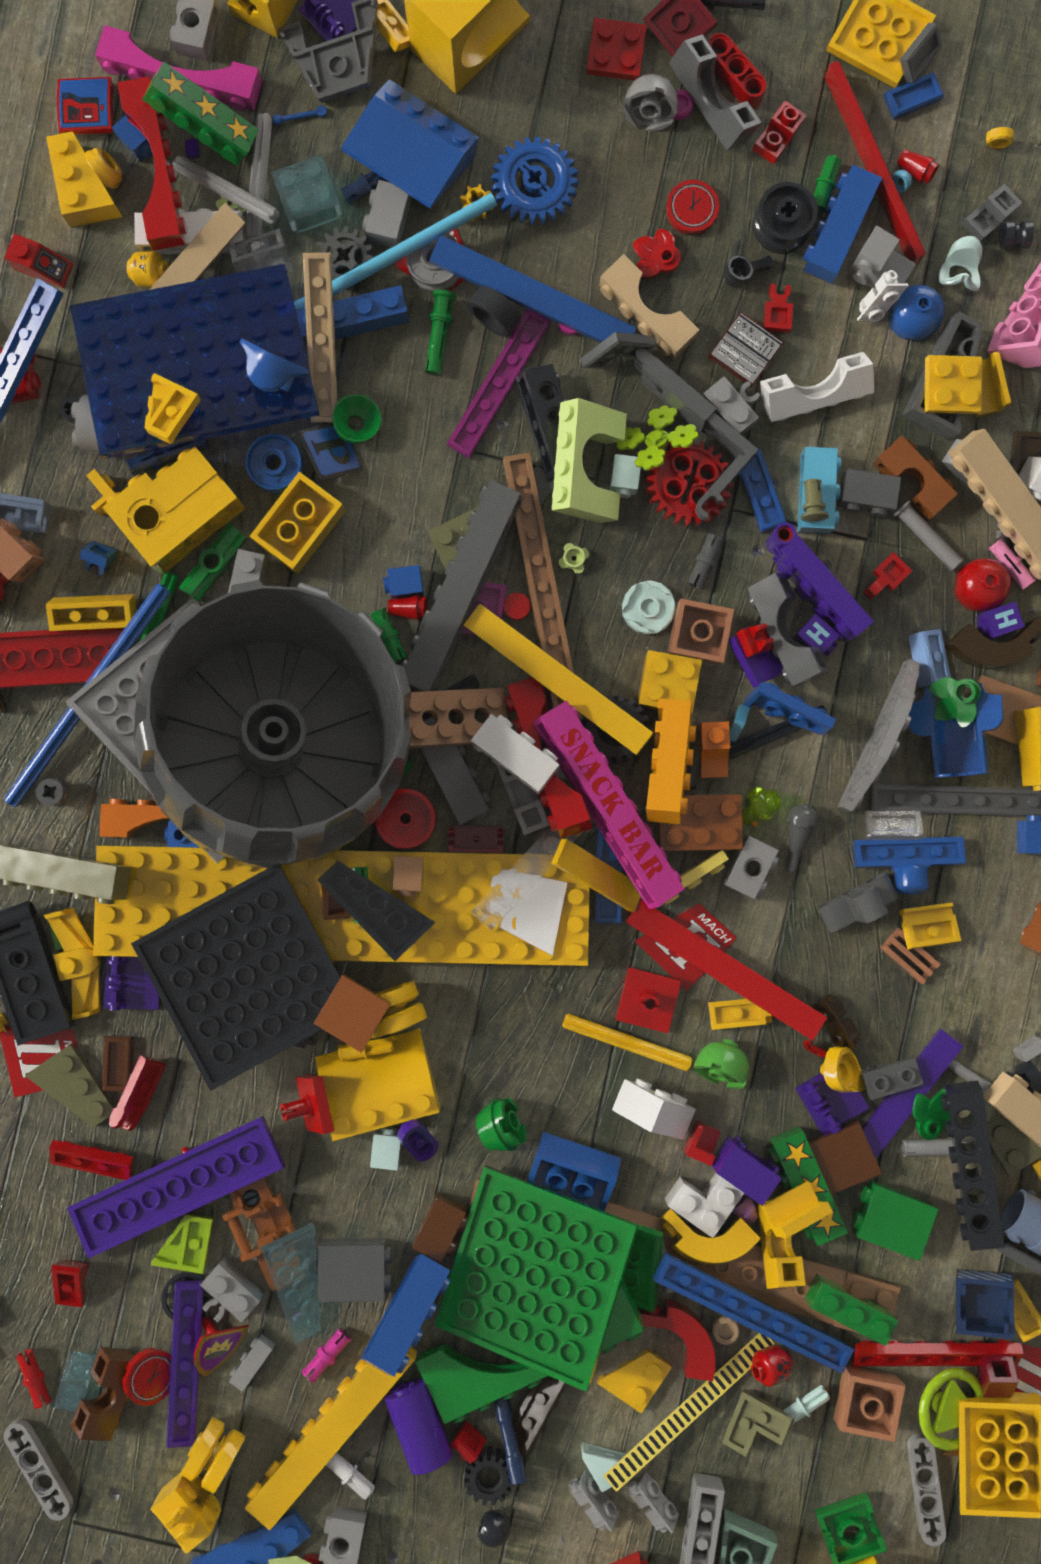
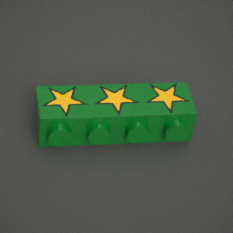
M164 61L153 76L142 98L154 110L162 113L178 127L195 136L201 143L209 146L222 155L224 159L236 166L248 154L259 130Z
M797 1126L770 1138L769 1141L772 1147L768 1151L774 1164L779 1163L783 1172L779 1175L782 1178L781 1181L785 1189H792L805 1181L810 1182L818 1201L829 1202L833 1211L830 1215L804 1228L803 1231L808 1240L813 1239L816 1245L820 1246L847 1234L846 1227L803 1130Z

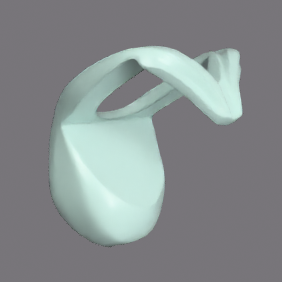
M966 236L953 243L944 264L939 270L938 277L941 284L955 285L964 282L965 287L969 290H979L981 278L978 266L982 257V245L978 238ZM953 266L963 267L969 271L972 279L967 273H961L950 278V268Z

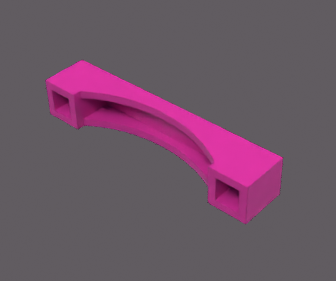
M104 25L95 54L101 68L111 75H118L119 73L128 76L130 79L150 76L152 80L163 62L154 59L136 46L130 32ZM232 61L230 67L208 71L187 70L171 66L220 102L229 104L234 109L240 111L245 109L254 111L263 82L258 68Z

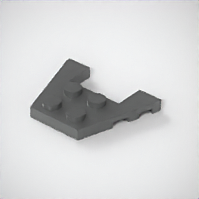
M358 0L352 2L357 31L311 47L308 46L305 27L301 21L278 28L281 37L285 40L291 54L296 59L302 69V73L321 103L371 87L378 0Z

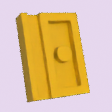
M953 902L899 911L903 919L902 928L907 950L961 941L956 915H953L952 911Z

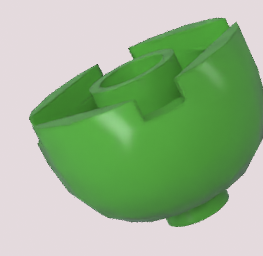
M723 1039V1042L706 1044L700 1050L693 1068H695L694 1072L712 1083L718 1084V1081L727 1082V1088L744 1089L750 1066L748 1058L738 1048L739 1045L732 1040Z

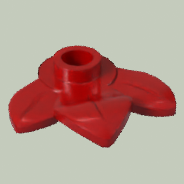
M658 229L654 238L643 236L633 242V248L638 257L641 258L635 266L642 272V277L653 278L661 271L671 273L681 263V254L678 248L675 247V238L671 232L665 229ZM672 255L669 260H663L664 257Z

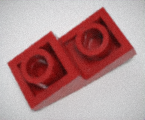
M784 101L771 118L767 128L755 142L752 150L772 164H775L807 115L787 101Z

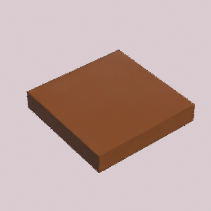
M343 974L313 1024L362 1053L391 1003Z

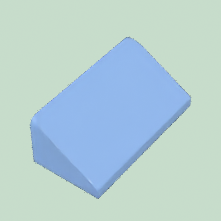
M941 629L922 631L909 635L912 659L920 663L918 671L920 674L917 680L918 686L920 688L931 686L939 679L951 677Z

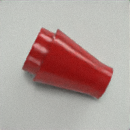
M907 149L903 150L897 161V164L910 173L920 184L922 182L929 184L939 168L935 158L911 152Z
M420 594L389 599L387 606L388 614L420 621L429 609L427 597H421Z

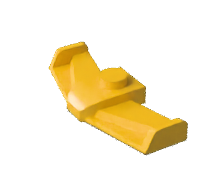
M73 907L45 914L44 917L50 923L64 950L53 955L59 980L72 979L71 1019H79L99 1013V966L101 962L99 956H93V944Z

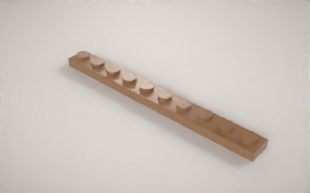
M530 452L503 457V464L508 488L521 493L524 497L514 519L540 649L574 673ZM549 690L552 709L565 702Z

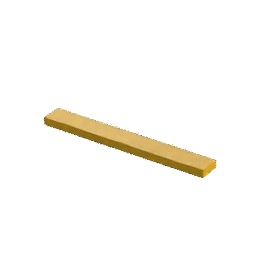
M479 604L465 622L464 626L563 701L567 700L579 713L635 755L639 754L654 734L483 605Z

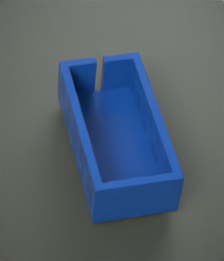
M423 1254L415 1256L360 1359L389 1376L395 1377L396 1373L401 1374L409 1361V1357L406 1354L410 1346L416 1347L423 1334V1331L420 1330L423 1321L430 1320L435 1312L437 1305L433 1302L437 1295H443L451 1279L447 1277L450 1270Z

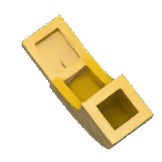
M672 1209L666 1211L659 1219L663 1223L661 1227L665 1233L671 1238L676 1236L678 1239L671 1248L682 1257L699 1264L717 1265L737 1259L747 1253L761 1239L741 1218L735 1220L722 1235L715 1238L702 1237L693 1232Z

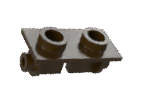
M829 994L823 998L824 1002L811 1005L813 1009L828 1017L823 1025L836 1047L857 1048L856 1044L861 1041V1033L851 1018H847L843 1022L840 1019L847 1012L838 997Z

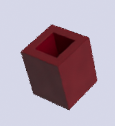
M984 1355L978 1369L983 1397H1012L1018 1384L1012 1355Z

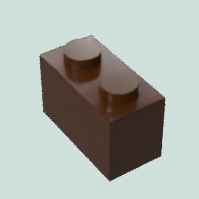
M437 1192L413 1241L412 1248L441 1263L445 1255L450 1257L457 1243L453 1238L457 1230L462 1232L468 1219V1216L465 1215L467 1206Z

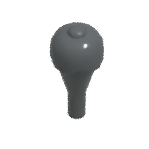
M805 803L792 807L786 819V823H789L790 842L786 870L791 873L797 871L800 854L812 830L816 829L818 824L817 812Z

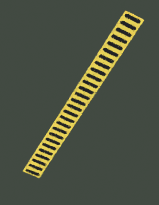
M758 1333L714 1374L713 1382L706 1381L603 1475L613 1489L617 1492L747 1373L751 1369L752 1358L755 1352L775 1343L770 1338Z

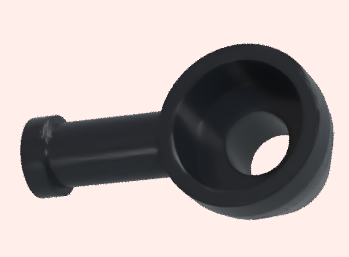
M733 256L725 268V281L732 287L743 284L751 277L753 272L772 269L773 260L770 256H765L762 259L750 262L744 256Z

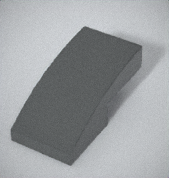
M1003 184L979 208L970 214L961 225L971 236H975L981 242L1005 221L1022 202Z

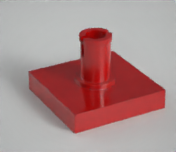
M628 966L615 1020L668 1033L681 980Z
M304 1074L295 1077L300 1099L280 1105V1111H285V1113H281L283 1120L286 1122L303 1116L307 1131L320 1134L334 1132L323 1076Z

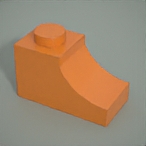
M729 721L702 722L698 725L700 778L728 777Z

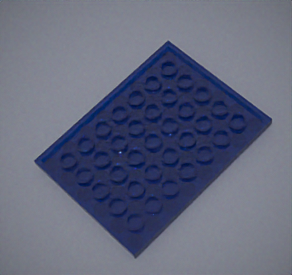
M285 264L70 305L101 459L320 415ZM241 338L274 355L308 369V375L295 378L289 392L283 390L265 392L260 390L252 383L247 374V355L240 344ZM154 373L197 393L201 399L172 444L149 434L145 429L146 415L149 412L148 399L149 396H152L153 391L151 378Z

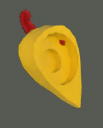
M810 1040L803 1042L806 1050L825 1058L824 1063L820 1067V1073L824 1076L827 1085L832 1090L841 1093L866 1090L861 1075V1067L850 1048L837 1046L825 1051L812 1045Z

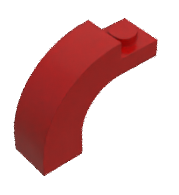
M665 1299L664 1309L657 1305L653 1312L637 1307L645 1322L644 1326L668 1329L683 1339L686 1346L683 1364L686 1378L713 1382L715 1373L714 1348L705 1325L691 1309L670 1299Z

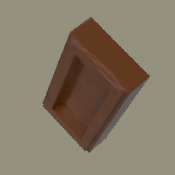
M104 1036L102 1091L124 1092L132 1074L133 1036Z

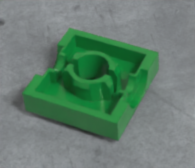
M866 1492L814 1510L833 1564H851L887 1551ZM852 1525L859 1527L854 1536L847 1537L843 1535L847 1527Z

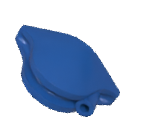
M241 338L240 344L247 355V374L252 383L260 390L265 392H276L279 390L289 392L295 378L308 375V369L274 355Z

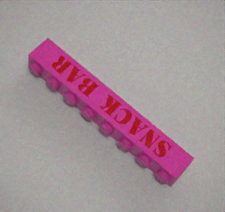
M566 700L533 721L532 723L550 752L558 758L556 761L576 792L582 795L587 811L648 909L660 907L683 891L684 887L681 884L682 879L679 873L671 868L666 860L667 855L665 851L654 841L651 828L639 817L636 804L631 799H628L624 793L621 780L611 772L606 756L596 748L593 743L594 738L591 732L581 724L576 708Z

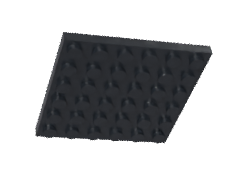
M281 864L274 865L272 869H265L131 943L210 1091L322 1030V1028L313 1023L341 978V974Z

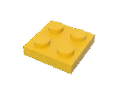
M928 355L925 357V413H980L982 357Z

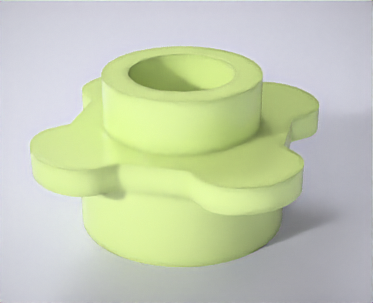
M568 543L564 546V555L559 560V566L562 569H572L576 574H580L584 571L583 564L585 559L589 557V551L586 548L581 549L572 543ZM572 556L576 557L575 561L571 559Z

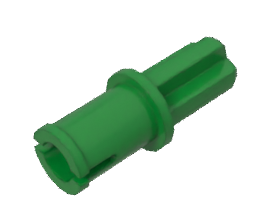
M836 155L826 157L821 175L815 181L817 186L814 197L819 212L826 210L830 194L836 188L835 180L842 162L841 158Z

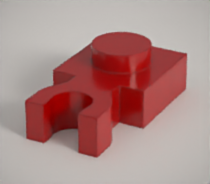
M776 284L770 285L769 297L772 302L767 301L765 304L763 323L765 331L790 333L792 329L793 304L786 303L791 293V285L785 286L783 295L776 292Z

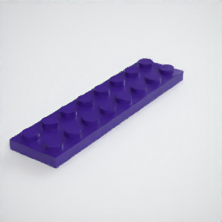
M262 1116L67 1207L89 1259L279 1171L286 1166L265 1117Z

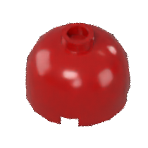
M974 559L962 566L955 577L954 592L956 598L962 606L973 612H986L995 609L1005 601L1010 593V574L1004 565L994 559Z

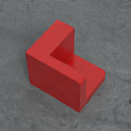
M696 1120L684 1146V1153L686 1156L712 1166L716 1157L713 1150L721 1132Z

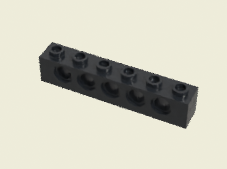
M978 1080L944 1084L946 1094L941 1095L943 1111H948L949 1120L945 1121L947 1137H952L953 1146L948 1147L951 1164L956 1163L957 1172L952 1173L955 1190H960L961 1198H956L958 1214L963 1215L964 1224H959L962 1241H968L971 1251L1004 1248L983 1090ZM963 1110L971 1111L967 1117H958V1114ZM965 1137H974V1140L970 1143L961 1142ZM969 1163L978 1164L973 1169L965 1168ZM973 1189H981V1192L976 1195L969 1194ZM977 1215L985 1216L981 1220H973Z

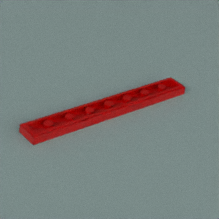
M839 61L829 64L824 78L865 169L882 177L876 193L895 236L900 239L899 244L904 256L916 265H919L926 252Z
M641 899L637 904L635 912H632L626 921L633 928L811 1041L815 1039L828 1018L657 909H648L645 902Z

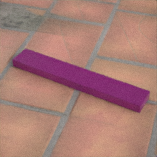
M529 309L526 310L447 442V447L471 459L514 387L515 379L525 368L551 325V320Z

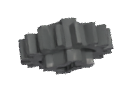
M344 226L342 233L335 227L333 228V236L325 233L324 236L327 241L325 243L318 242L322 252L316 253H329L330 249L333 250L331 259L332 280L340 277V272L350 271L358 267L357 257L361 254V251L363 255L361 264L374 258L368 255L373 251L372 246H365L368 242L366 236H362L359 239L360 232L358 229H355L351 234L348 226ZM342 240H350V241H351V242H349L348 244H346V243H339V241H342ZM344 253L349 256L350 260L346 262L341 259L340 255Z

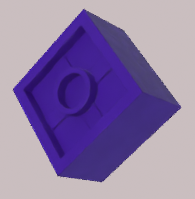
M728 1135L716 1152L712 1167L719 1176L763 1206L782 1179L777 1173L779 1168L775 1165L772 1166L774 1162L770 1158L764 1161L747 1149L743 1142L739 1143L741 1141L739 1136L736 1135L733 1139Z

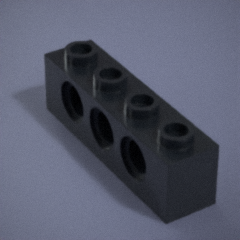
M553 364L523 369L515 379L547 481L553 480L555 476L554 467L556 464L560 403L567 401L563 398L560 389L558 373L555 372ZM540 393L545 394L548 400L543 399ZM548 418L552 419L556 426L552 425ZM582 454L583 467L585 466V465H584V454Z

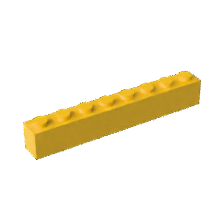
M410 1346L406 1354L409 1357V1361L401 1374L396 1373L395 1377L385 1374L360 1359L355 1366L357 1370L351 1378L346 1376L337 1387L338 1394L333 1399L328 1397L319 1409L320 1415L315 1420L310 1418L302 1428L301 1433L303 1435L297 1442L294 1439L291 1440L284 1449L283 1454L285 1456L278 1463L275 1460L265 1472L267 1477L260 1484L257 1481L246 1495L249 1499L245 1509L270 1531L415 1361L417 1350Z

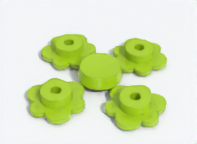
M664 405L660 409H653L649 412L648 425H654V428L657 430L650 432L645 438L640 428L632 429L626 427L625 440L616 443L618 450L623 451L635 449L638 444L645 440L648 448L638 452V458L635 459L634 463L638 468L643 467L644 470H650L664 463L665 451L663 449L668 445V442H671L674 448L679 446L687 448L693 444V440H696L699 435L696 432V426L693 424L686 425L685 427L682 425L677 426L675 431L669 434L664 430H660L673 424L674 418L678 414L677 409Z

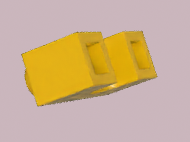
M757 1203L767 1289L806 1286L802 1256L797 1257L794 1254L791 1242L792 1236L788 1238L776 1237L762 1205Z

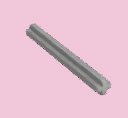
M259 113L256 117L255 127L259 130L254 139L249 193L264 201L272 118L268 113ZM247 211L245 236L249 240H259L261 237L262 219Z
M179 155L173 161L172 165H174L177 172L268 223H275L279 217V212L275 207L189 159Z

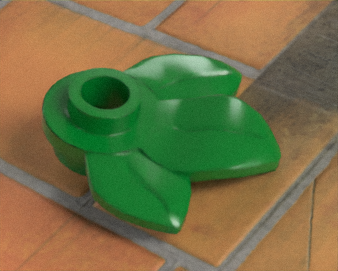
M951 677L937 680L929 687L932 694L941 698L934 714L936 720L948 721L956 718L962 728H965L974 721L977 715L976 703L981 698L982 693L978 682L973 679L957 681ZM967 687L972 690V695L969 698L964 695V690Z
M942 1088L931 1100L921 1093H917L914 1099L912 1115L916 1119L915 1127L918 1134L926 1140L937 1138L941 1131L945 1129V1121L949 1120L948 1111H943L941 1095L946 1094L945 1088Z

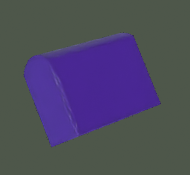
M185 140L187 158H199L198 140Z

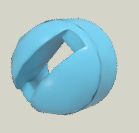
M904 169L898 170L891 175L899 194L908 190L912 184L911 174ZM903 179L904 182L901 186L898 183Z

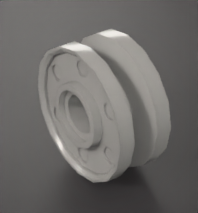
M451 234L443 235V237L458 243ZM438 239L406 256V264L413 282L422 290L431 293L434 290H448L460 279V277L428 263Z

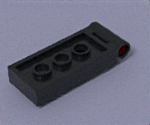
M30 900L0 910V995L17 1046L76 1025L75 1021L71 1019L72 1012L62 982L59 980L41 920L37 917L35 906ZM20 953L24 955V962L19 960Z

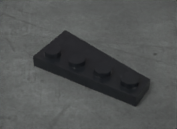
M338 860L317 879L394 961L436 923Z

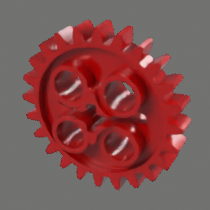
M693 440V444L687 448L680 446L674 448L669 443L667 451L663 449L665 451L664 463L659 467L647 470L652 476H647L645 483L652 486L647 488L646 494H654L649 503L659 504L655 512L659 513L664 510L666 512L664 520L673 516L674 525L682 519L685 527L693 520L697 527L700 525L701 519L695 513L697 504L693 501L692 495L702 497L724 473V469L729 463L719 462L723 454L719 453L714 456L712 454L714 446L705 450L704 441L697 447ZM695 461L697 462V468L690 483L692 487L687 492L685 504L682 505L681 498L687 486L686 479L691 474L693 462ZM674 463H683L686 467V470H678L675 467ZM700 471H707L711 479L706 480L702 478ZM733 483L720 494L723 497L722 504H716L714 500L710 499L702 506L703 511L708 512V519L704 521L706 524L711 520V515L716 518L720 514L719 509L723 510L727 504L724 500H729L732 495L726 490H730ZM672 486L676 488L678 495L673 496L669 494L667 487Z

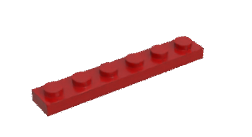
M951 1340L942 1343H929L928 1341L902 1343L900 1341H890L887 1346L874 1343L873 1341H862L855 1344L852 1360L853 1366H980L984 1355H1012L1014 1366H1018L1024 1353L1021 1343H1011L1007 1340L996 1343H984L979 1340L969 1343H956Z

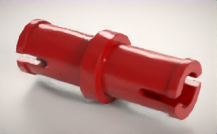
M31 1348L24 1350L25 1355H22V1352H20L15 1358L24 1377L22 1383L29 1390L34 1408L38 1409L43 1407L42 1401L47 1405L52 1399L43 1380L45 1378L44 1371L39 1369L34 1351Z

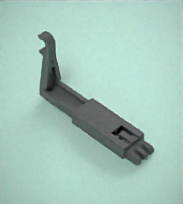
M638 348L635 352L633 366L642 373L640 383L670 408L677 409L678 415L689 424L695 425L699 433L704 430L736 457L697 502L695 507L696 515L701 520L707 521L708 512L703 511L702 506L710 499L714 500L716 504L723 503V497L720 494L752 462L758 449L715 413L717 409L657 357H653L644 348Z

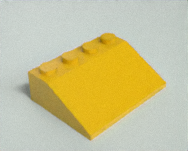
M420 1028L389 1036L393 1039L394 1051L371 1055L369 1060L358 1058L341 1062L338 1050L315 1057L318 1076H323L334 1132H330L332 1141L440 1112L441 1105Z
M1014 1392L1012 1397L980 1396L958 1400L960 1514L1041 1518V1397L1039 1394Z

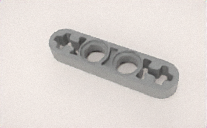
M16 1419L4 1432L5 1443L46 1515L55 1521L62 1520L73 1507L74 1500L32 1425L25 1419ZM15 1430H22L24 1434L21 1437H15L13 1432ZM29 1441L30 1443L21 1450V1445H25ZM27 1451L36 1452L39 1457L38 1463H28L25 1453ZM48 1475L52 1479V1486L49 1488L42 1487L39 1483V1476ZM55 1489H57L55 1495L52 1494L50 1497H48V1495H50ZM56 1501L57 1503L63 1502L65 1504L63 1509L61 1507H54Z
M916 1433L909 1438L907 1450L918 1530L926 1544L939 1546L945 1541L946 1526L935 1447L926 1439L923 1433ZM921 1442L926 1446L923 1448V1456L926 1461L921 1460V1456L917 1451ZM923 1469H929L932 1472V1476L927 1482L918 1480V1474ZM926 1497L935 1498L934 1507L929 1510L923 1509L921 1506L923 1499ZM927 1518L932 1519V1522L935 1528L937 1529L934 1531L933 1536H930L928 1533L931 1528L930 1522Z

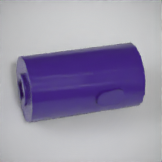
M423 1378L410 1379L390 1389L384 1396V1400L410 1472L413 1475H421L445 1465L452 1458L453 1453L435 1403Z

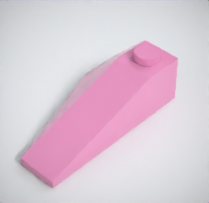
M1041 262L1025 284L1024 288L1026 291L1018 302H1013L1009 310L1011 313L1004 323L999 322L995 328L988 348L990 355L993 352L999 351L1002 360L1023 368L1041 366Z

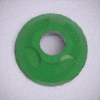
M352 394L343 397L337 402L332 413V422L336 433L343 440L352 444H362L370 441L378 433L381 426V413L377 404L367 396ZM352 417L360 418L364 424L363 428L359 431L350 429L348 426L349 419Z

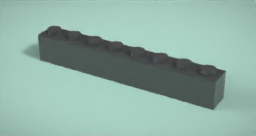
M490 480L488 486L484 485L479 495V500L481 501L477 511L473 510L468 518V531L465 536L461 535L457 542V555L454 561L450 560L446 566L444 574L447 577L443 585H439L434 593L433 599L436 601L432 609H428L422 619L424 627L420 635L416 634L410 648L413 651L409 659L406 658L401 665L406 670L410 685L423 691L436 690L461 636V631L465 627L464 624L473 610L524 499L521 493Z

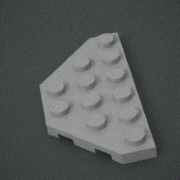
M911 659L903 662L837 808L846 812H853L854 809H858L865 792L872 783H876L881 769L889 756L893 757L897 752L900 744L897 741L901 731L904 732L911 721V716L908 715L916 696L914 692L920 674L918 672L920 663Z

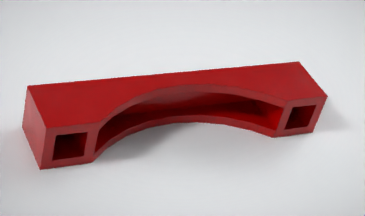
M150 76L117 82L122 109L128 121L148 140L154 157V185L142 216L147 241L152 250L155 251L185 245L183 235L187 234V227L184 217H180L178 210L182 208V201L179 191H175L173 182H177V175L174 165H170L168 156L173 154L169 139L164 137L163 130H168L166 118L162 113L154 110L142 100L151 82Z
M530 677L507 685L509 696H506L505 699L509 711L516 712L518 719L513 720L517 733L520 735L523 731L536 741L533 745L542 751V737L532 722L547 713L549 708L541 683ZM554 774L539 794L543 807L549 806L552 815L547 816L552 832L558 831L560 839H564L592 829L591 820L582 795L569 788Z

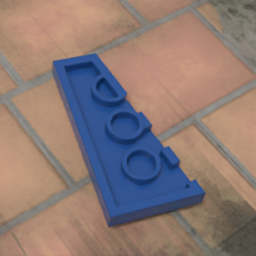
M294 1509L284 1514L270 1531L264 1525L252 1532L248 1531L227 1544L223 1543L214 1547L212 1551L204 1555L200 1554L193 1557L191 1564H268L269 1559L283 1558L311 1536L312 1530Z

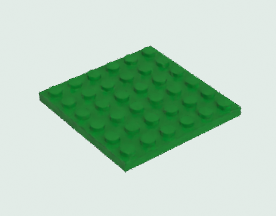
M484 1166L449 1277L451 1280L445 1290L435 1326L587 1392L591 1386L639 1225L498 1169Z

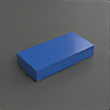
M934 72L917 78L914 83H905L888 90L883 95L893 120L941 101L944 97Z

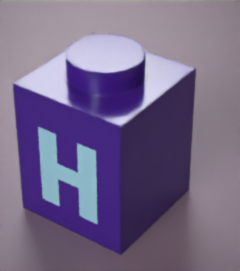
M1016 601L977 615L978 631L989 640L1025 627Z
M814 614L793 638L803 646L819 647L821 654L828 656L837 647L838 644L835 640L840 635L817 614Z

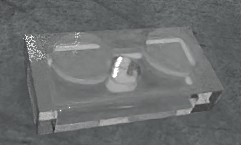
M920 811L865 812L864 821L867 840H922L924 833Z

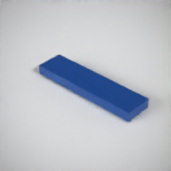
M597 827L596 857L623 874L622 865ZM595 891L594 922L622 923V907Z

